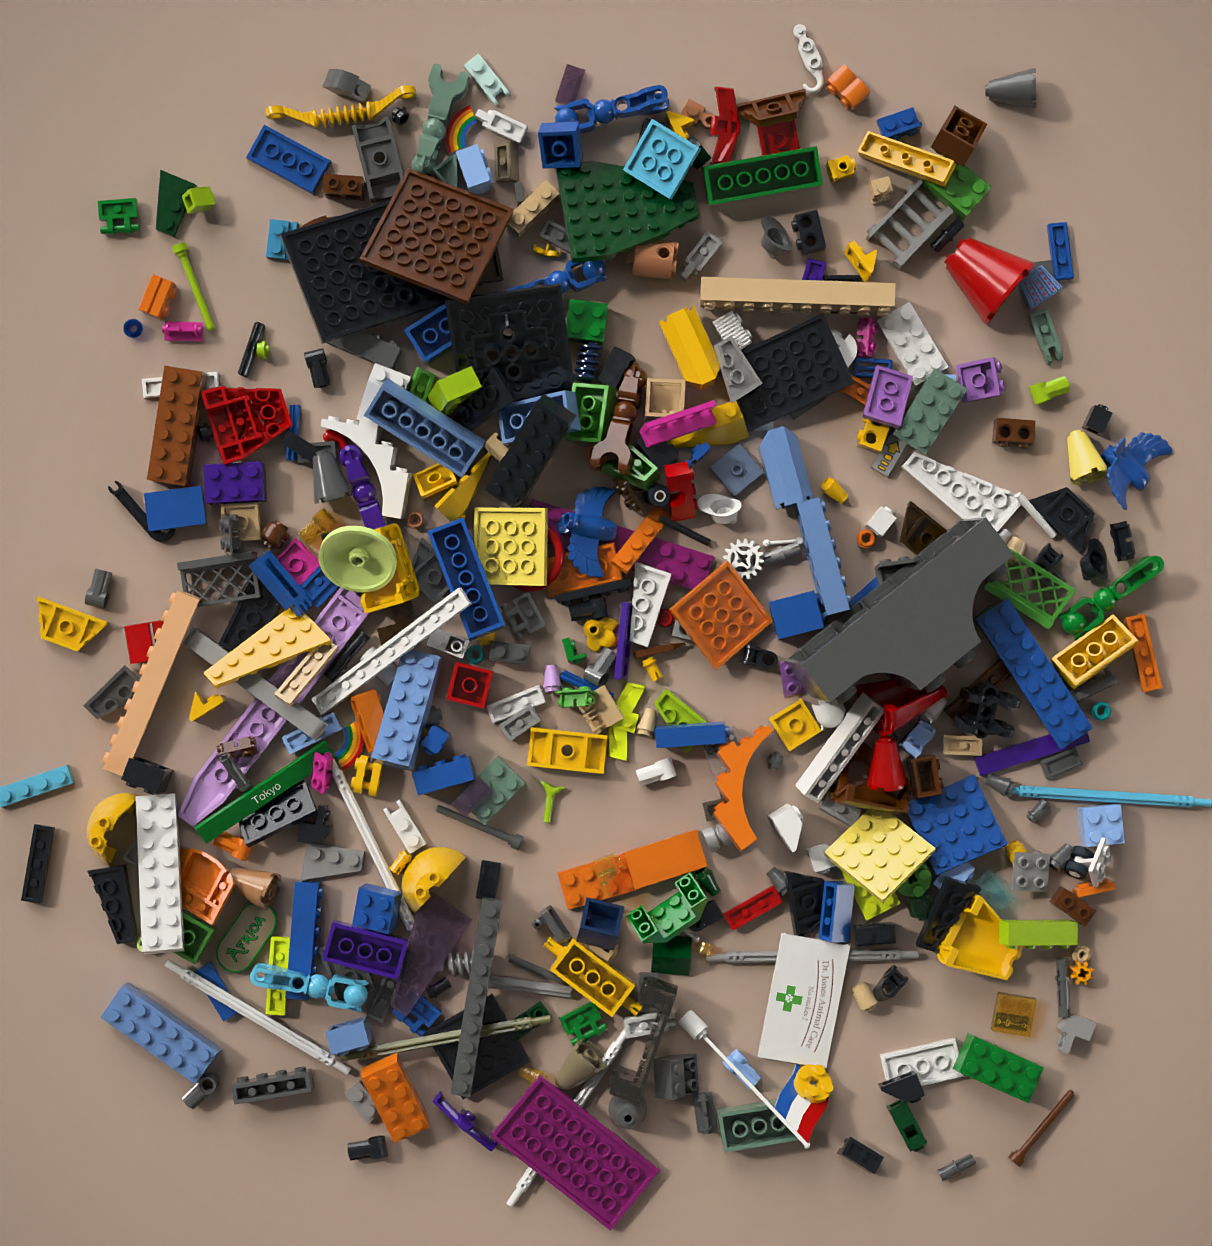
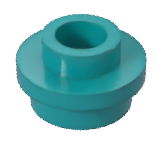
M473 645L467 649L466 659L469 663L479 664L484 660L485 652L480 646ZM474 651L479 653V657L476 659L472 657Z
M1096 702L1091 708V714L1096 720L1104 721L1109 718L1111 708L1105 702ZM1100 707L1104 710L1102 715L1098 714Z

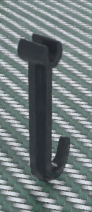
M114 481L118 485L117 491L108 486L109 492L122 503L151 538L158 542H167L174 536L176 529H170L167 533H163L161 530L149 532L146 513L127 493L124 486L118 481Z

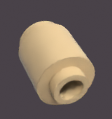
M1012 537L1008 541L1007 546L1023 556L1027 543L1019 538ZM1012 556L1007 560V563L1013 567L1014 565H1019V560Z
M863 982L852 988L854 992L852 994L861 1011L869 1012L876 1008L875 1004L878 1001L874 997L870 985Z

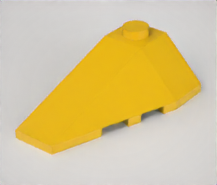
M730 401L713 408L712 413L717 422L714 426L669 440V445L673 444L675 448L695 447L699 443L703 445L705 442L709 446L731 445L748 438L747 428L737 401L732 404Z
M489 452L470 470V475L467 474L460 479L457 489L451 488L435 505L450 522L467 517L465 513L468 511L492 459V455Z

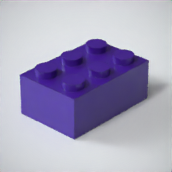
M263 462L204 465L205 503L220 505L224 503L267 502L266 470Z

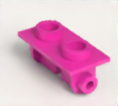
M868 317V321L867 318H860L859 322H857V336H864L863 339H856L857 357H865L866 354L868 357L873 358V353L876 351L874 334L877 333V323L871 317Z
M165 321V326H162V333H165L164 340L203 342V322Z
M315 752L311 788L322 794H325V791L331 787L332 773L327 771L332 770L334 757L330 752H326L324 755Z

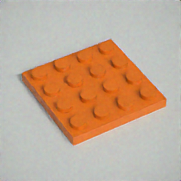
M729 561L721 564L669 609L711 666L716 670L773 621Z

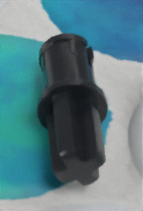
M958 218L955 219L946 230L941 231L942 234L930 246L939 253L950 241H953V238L964 227V223Z

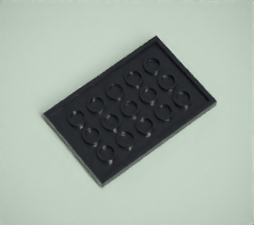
M824 314L815 316L743 350L742 353L763 384L736 401L747 429L751 432L855 384Z

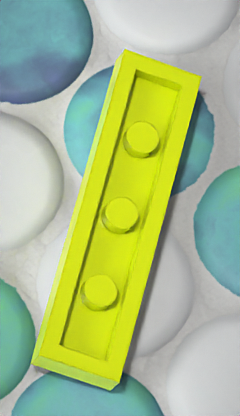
M271 936L269 964L288 969L290 937ZM267 988L265 1014L286 1015L287 998H285V990Z

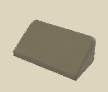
M511 141L494 144L496 182L519 181L518 145Z

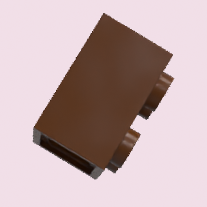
M930 754L918 756L917 758H907L913 796L921 798L942 794L941 789H944L942 778H939L938 770L941 769L939 759H936L935 755ZM921 762L926 763V767L924 769L920 768ZM924 781L929 782V786L927 788L923 787Z

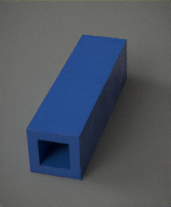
M725 721L656 726V748L726 743L727 738H730L729 726H726Z

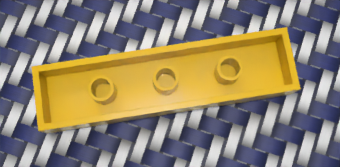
M870 131L867 132L857 151L862 158L944 187L956 166L955 162L951 159Z

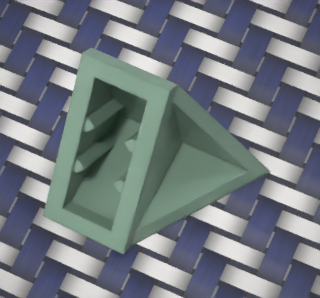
M452 155L434 167L433 172L436 179L458 187L457 155Z

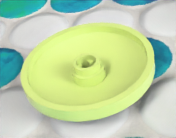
M345 526L329 533L321 544L318 556L320 567L325 576L335 585L353 592H371L384 587L393 578L397 566L396 551L390 541L379 532L362 526Z

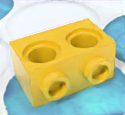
M863 418L862 422L865 425L863 430L859 429L856 440L859 442L857 446L879 454L890 426L884 424L876 426L871 420ZM866 435H873L875 443L869 444L866 441Z

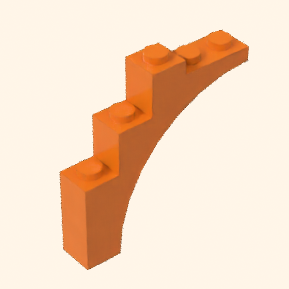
M763 725L753 731L755 733L754 736L751 738L746 736L738 742L740 746H737L734 741L730 743L726 741V743L718 747L719 751L716 754L729 773L724 771L716 777L718 781L715 782V786L727 803L725 804L722 801L715 806L714 809L716 811L713 813V816L740 852L757 840L749 826L744 811L742 798L743 779L752 754L760 743L772 734L773 729L770 725H767L765 728Z

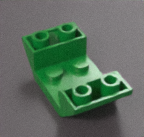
M690 872L674 883L679 892L649 912L646 911L643 905H640L626 915L643 944L668 942L699 921L708 899Z

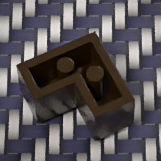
M409 600L391 606L396 624L377 628L381 646L416 620L412 601Z

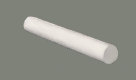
M1021 492L1017 493L1015 498L1049 537L1054 538L1057 535L1055 530Z

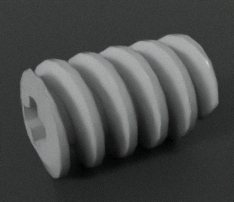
M472 951L471 957L468 956L467 952H464L462 958L459 952H457L455 958H453L452 953H449V975L452 972L453 976L457 977L458 972H460L461 976L464 977L467 971L470 976L474 951Z

